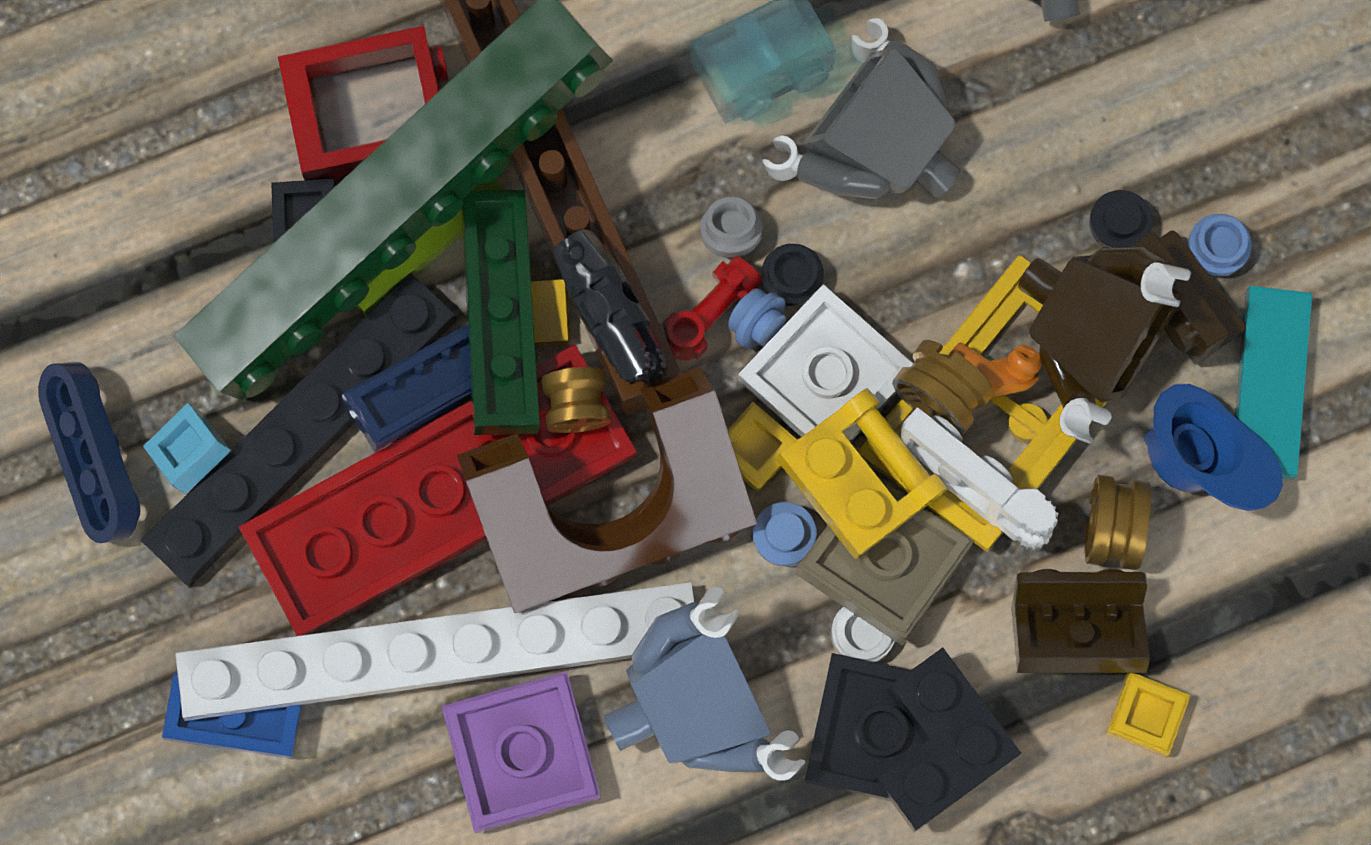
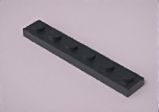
M410 272L140 541L190 588L242 536L239 526L265 513L355 423V420L342 401L343 393L436 342L457 321L455 314Z

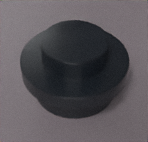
M1115 190L1101 196L1094 204L1089 217L1090 231L1094 239L1102 247H1132L1133 244L1150 234L1153 224L1152 213L1146 201L1139 195L1126 190Z
M796 243L781 245L772 250L764 260L761 271L762 284L767 294L771 292L778 294L785 300V305L787 306L805 304L823 284L824 269L822 262L813 250L804 245Z

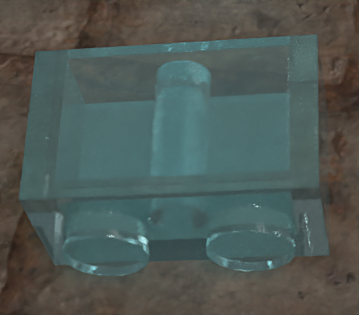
M772 0L692 40L691 64L726 124L738 117H741L743 121H749L761 116L774 106V99L794 89L798 94H802L821 85L828 79V72L833 70L836 48L809 0Z

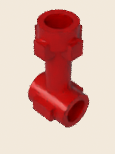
M735 256L728 264L722 261L712 272V276L718 284L691 312H672L663 322V330L667 334L666 340L675 360L686 361L694 358L698 360L708 348V342L704 338V334L736 300L740 301L746 294L756 289L762 283V278L758 272L741 257Z

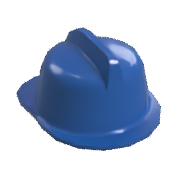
M1174 384L1160 393L1154 406V426L1145 434L1144 441L1148 446L1147 452L1151 465L1164 482L1170 487L1183 492H1200L1205 490L1227 506L1245 511L1265 509L1278 499L1283 487L1282 468L1274 452L1257 434L1233 416L1221 402L1202 388L1192 384Z

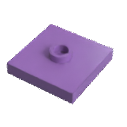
M567 671L442 706L475 833L601 799Z

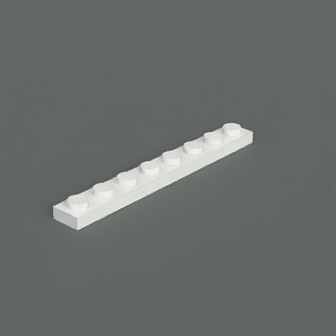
M689 582L545 602L515 614L512 607L175 653L182 716L185 721L631 659L634 650L657 616L694 602L692 584Z

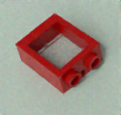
M424 25L278 56L299 165L304 180L334 179L336 185H338L439 92V82L449 80L442 45L429 46ZM313 80H314V84H315V89H316V94H317L319 109H320V113H321V116H320V117H319V112H318V108H317V103H316V98H315V93H314V88H313V83H312ZM322 131H324V133H325V138H326V142H327L328 152L326 151V146H325V141H324V137H323V132H322Z

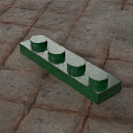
M472 190L462 199L463 206L461 210L473 435L538 434L540 422L525 190Z

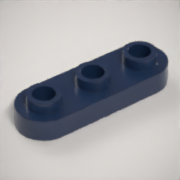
M81 362L50 364L44 369L39 380V402L82 528L87 536L96 543L125 540L136 529L141 507L138 496L133 491L120 454L119 441L112 431L100 397L99 384L88 367Z

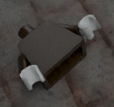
M1102 247L1092 255L1072 257L1062 272L1041 258L1035 259L1026 268L1019 281L1018 289L1043 305L1030 327L1029 334L1040 345L1039 355L1043 366L1063 406L1060 427L1066 435L1091 444L1093 438L1089 434L1090 422L1093 420L1103 425H1107L1112 418L1111 413L1107 409L1096 405L1095 398L1100 402L1124 398L1185 296L1173 289L1172 286L1175 279L1186 281L1190 279L1191 272L1188 269L1169 265L1145 247Z

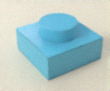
M187 403L143 446L169 483L185 495L231 451L205 415L190 403Z

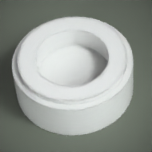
M842 607L834 618L831 628V641L837 654L878 663L892 649L895 642L893 639L845 607Z

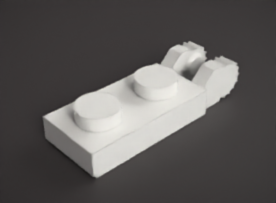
M917 407L903 422L900 438L930 475L937 473L948 487V490L991 525L998 527L1012 540H1018L1020 546L1024 545L1026 549L1033 548L1035 550L1037 547L1042 549L1043 544H1048L1049 538L1053 534L1054 526H1056L1058 521L1056 519L1058 513L1055 512L1056 506H1053L1051 501H1046L1045 495L1036 488L1018 489L1012 484V476L1002 464L986 455L980 458L962 443L961 434L950 422L940 416L930 418Z

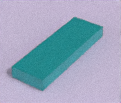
M1249 286L1245 293L1243 322L1246 325V329L1242 333L1235 417L1257 434L1274 452L1282 468V479L1293 481L1298 475L1312 293Z

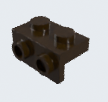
M1153 231L1132 245V247H1145L1169 265L1185 268L1191 272L1188 281L1175 279L1172 288L1185 296L1164 331L1179 351L1187 353L1195 366L1245 331L1246 325L1176 231H1169L1160 238Z
M1040 569L1034 572L1018 573L1011 607L1017 673H1147L1150 655L1143 606L1147 590L1146 573L1124 572L1119 569H1104L1098 572H1059L1054 569Z

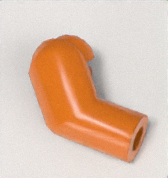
M959 342L949 354V356H952L954 352H957L981 371L992 384L995 391L992 397L1028 390L1040 377L1039 370L1042 366V359L1038 351L1030 346H1016L1007 357L989 361L962 342Z

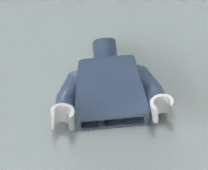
M719 586L711 587L699 603L692 602L657 616L634 650L632 665L626 670L638 700L604 716L618 749L622 751L655 735L669 763L681 762L688 768L724 772L765 771L776 780L785 781L791 779L805 764V761L802 759L791 761L781 751L791 749L799 741V737L794 731L787 730L781 732L771 743L763 739L770 735L771 732L725 637V634L739 616V611L734 610L729 614H721L713 608L719 603L725 591Z

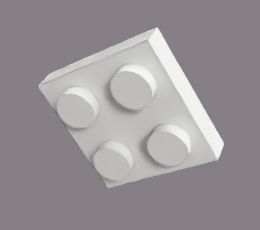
M823 284L738 374V381L802 437L866 388H869L879 400L880 404L876 408L880 412L897 393L892 385L895 376L902 367H911L913 363ZM855 424L843 434L851 443L862 430Z

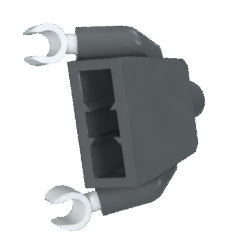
M872 18L867 21V33L877 41L866 43L856 35L851 36L853 56L863 64L802 144L809 152H806L804 155L799 154L797 146L792 139L787 136H778L773 139L775 148L790 153V158L783 164H773L766 159H763L762 162L768 174L775 180H790L797 175L801 182L837 195L877 199L883 195L906 192L917 181L934 197H941L956 182L960 175V169L938 151L953 131L955 121L947 111L948 101L937 67L931 60L902 41L895 39L890 42L888 40L887 25L881 19Z

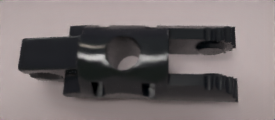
M580 229L572 233L556 245L552 251L569 296L584 320L599 350L604 351L611 366L616 368L615 373H618L620 379H624L625 382H638V380H641V382L655 383V380H662L661 377L666 375L665 370L668 368L666 366L667 360L664 358V353L660 351L661 346L649 327L650 320L634 294L622 269L592 230Z

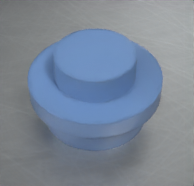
M1212 214L1202 218L1193 227L1188 238V248L1208 274L1227 276L1241 269L1251 253L1252 242L1247 228L1241 221L1226 214Z
M754 289L746 294L734 308L728 322L729 329L736 333V342L745 349L755 348L759 344L765 346L785 325L786 317L783 315L785 300L774 292L766 294L761 289Z
M779 502L766 507L756 519L757 524L753 527V542L756 550L766 561L777 566H792L800 563L816 542L817 537L816 525L812 516L803 507L791 502Z

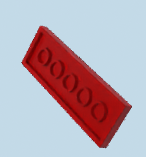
M576 344L536 365L540 422L538 434H518L529 458L542 498L548 506L637 458V451L603 391H601V400L603 404L609 407L611 422L607 426L575 433L548 431L546 414L551 410V400L543 392L542 377L558 370L588 367ZM471 400L239 526L296 636L316 634L487 540L457 455L513 434L473 435Z

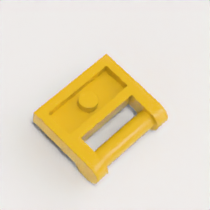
M869 388L862 390L851 398L839 410L779 453L776 459L855 560L948 489L937 473L931 476L877 410L876 407L880 402ZM855 424L858 425L910 491L909 494L898 502L843 434Z

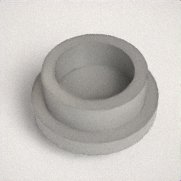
M725 197L715 201L705 212L700 223V233L704 245L712 253L722 257L733 258L746 255L757 247L762 238L763 226L759 213L751 204L741 198Z

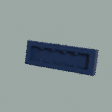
M468 324L343 393V403L374 452L472 398ZM535 350V357L537 360L538 353Z

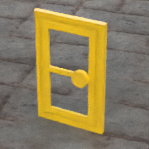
M1018 255L939 353L949 355L953 348L959 342H962L982 355L1024 303L1039 313L1043 305L1018 289L1019 281L1031 262ZM1006 395L992 397L989 401L1010 416L1008 427L1011 435L1022 443H1029L1008 469L1013 479L1012 484L1018 489L1036 488L1038 490L1078 440L1066 435L1060 427L1063 406L1061 404L1047 421L1044 411L1034 404L1018 405ZM902 398L885 417V420L899 437L903 422L914 411ZM1095 398L1096 405L1104 408L1108 401L1100 402ZM867 439L858 450V453L868 464L909 494L908 488L869 439ZM948 489L926 506L948 524L974 540V543L986 552L991 549L1003 534L998 527L991 525Z

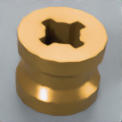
M577 367L554 371L542 377L543 392L551 400V410L546 414L548 431L557 433L583 432L598 429L611 423L609 407L603 404L601 400V391L606 386L604 370L594 367Z

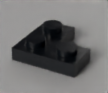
M943 647L889 686L892 694L927 741L885 770L875 780L913 832L923 827L1022 754Z

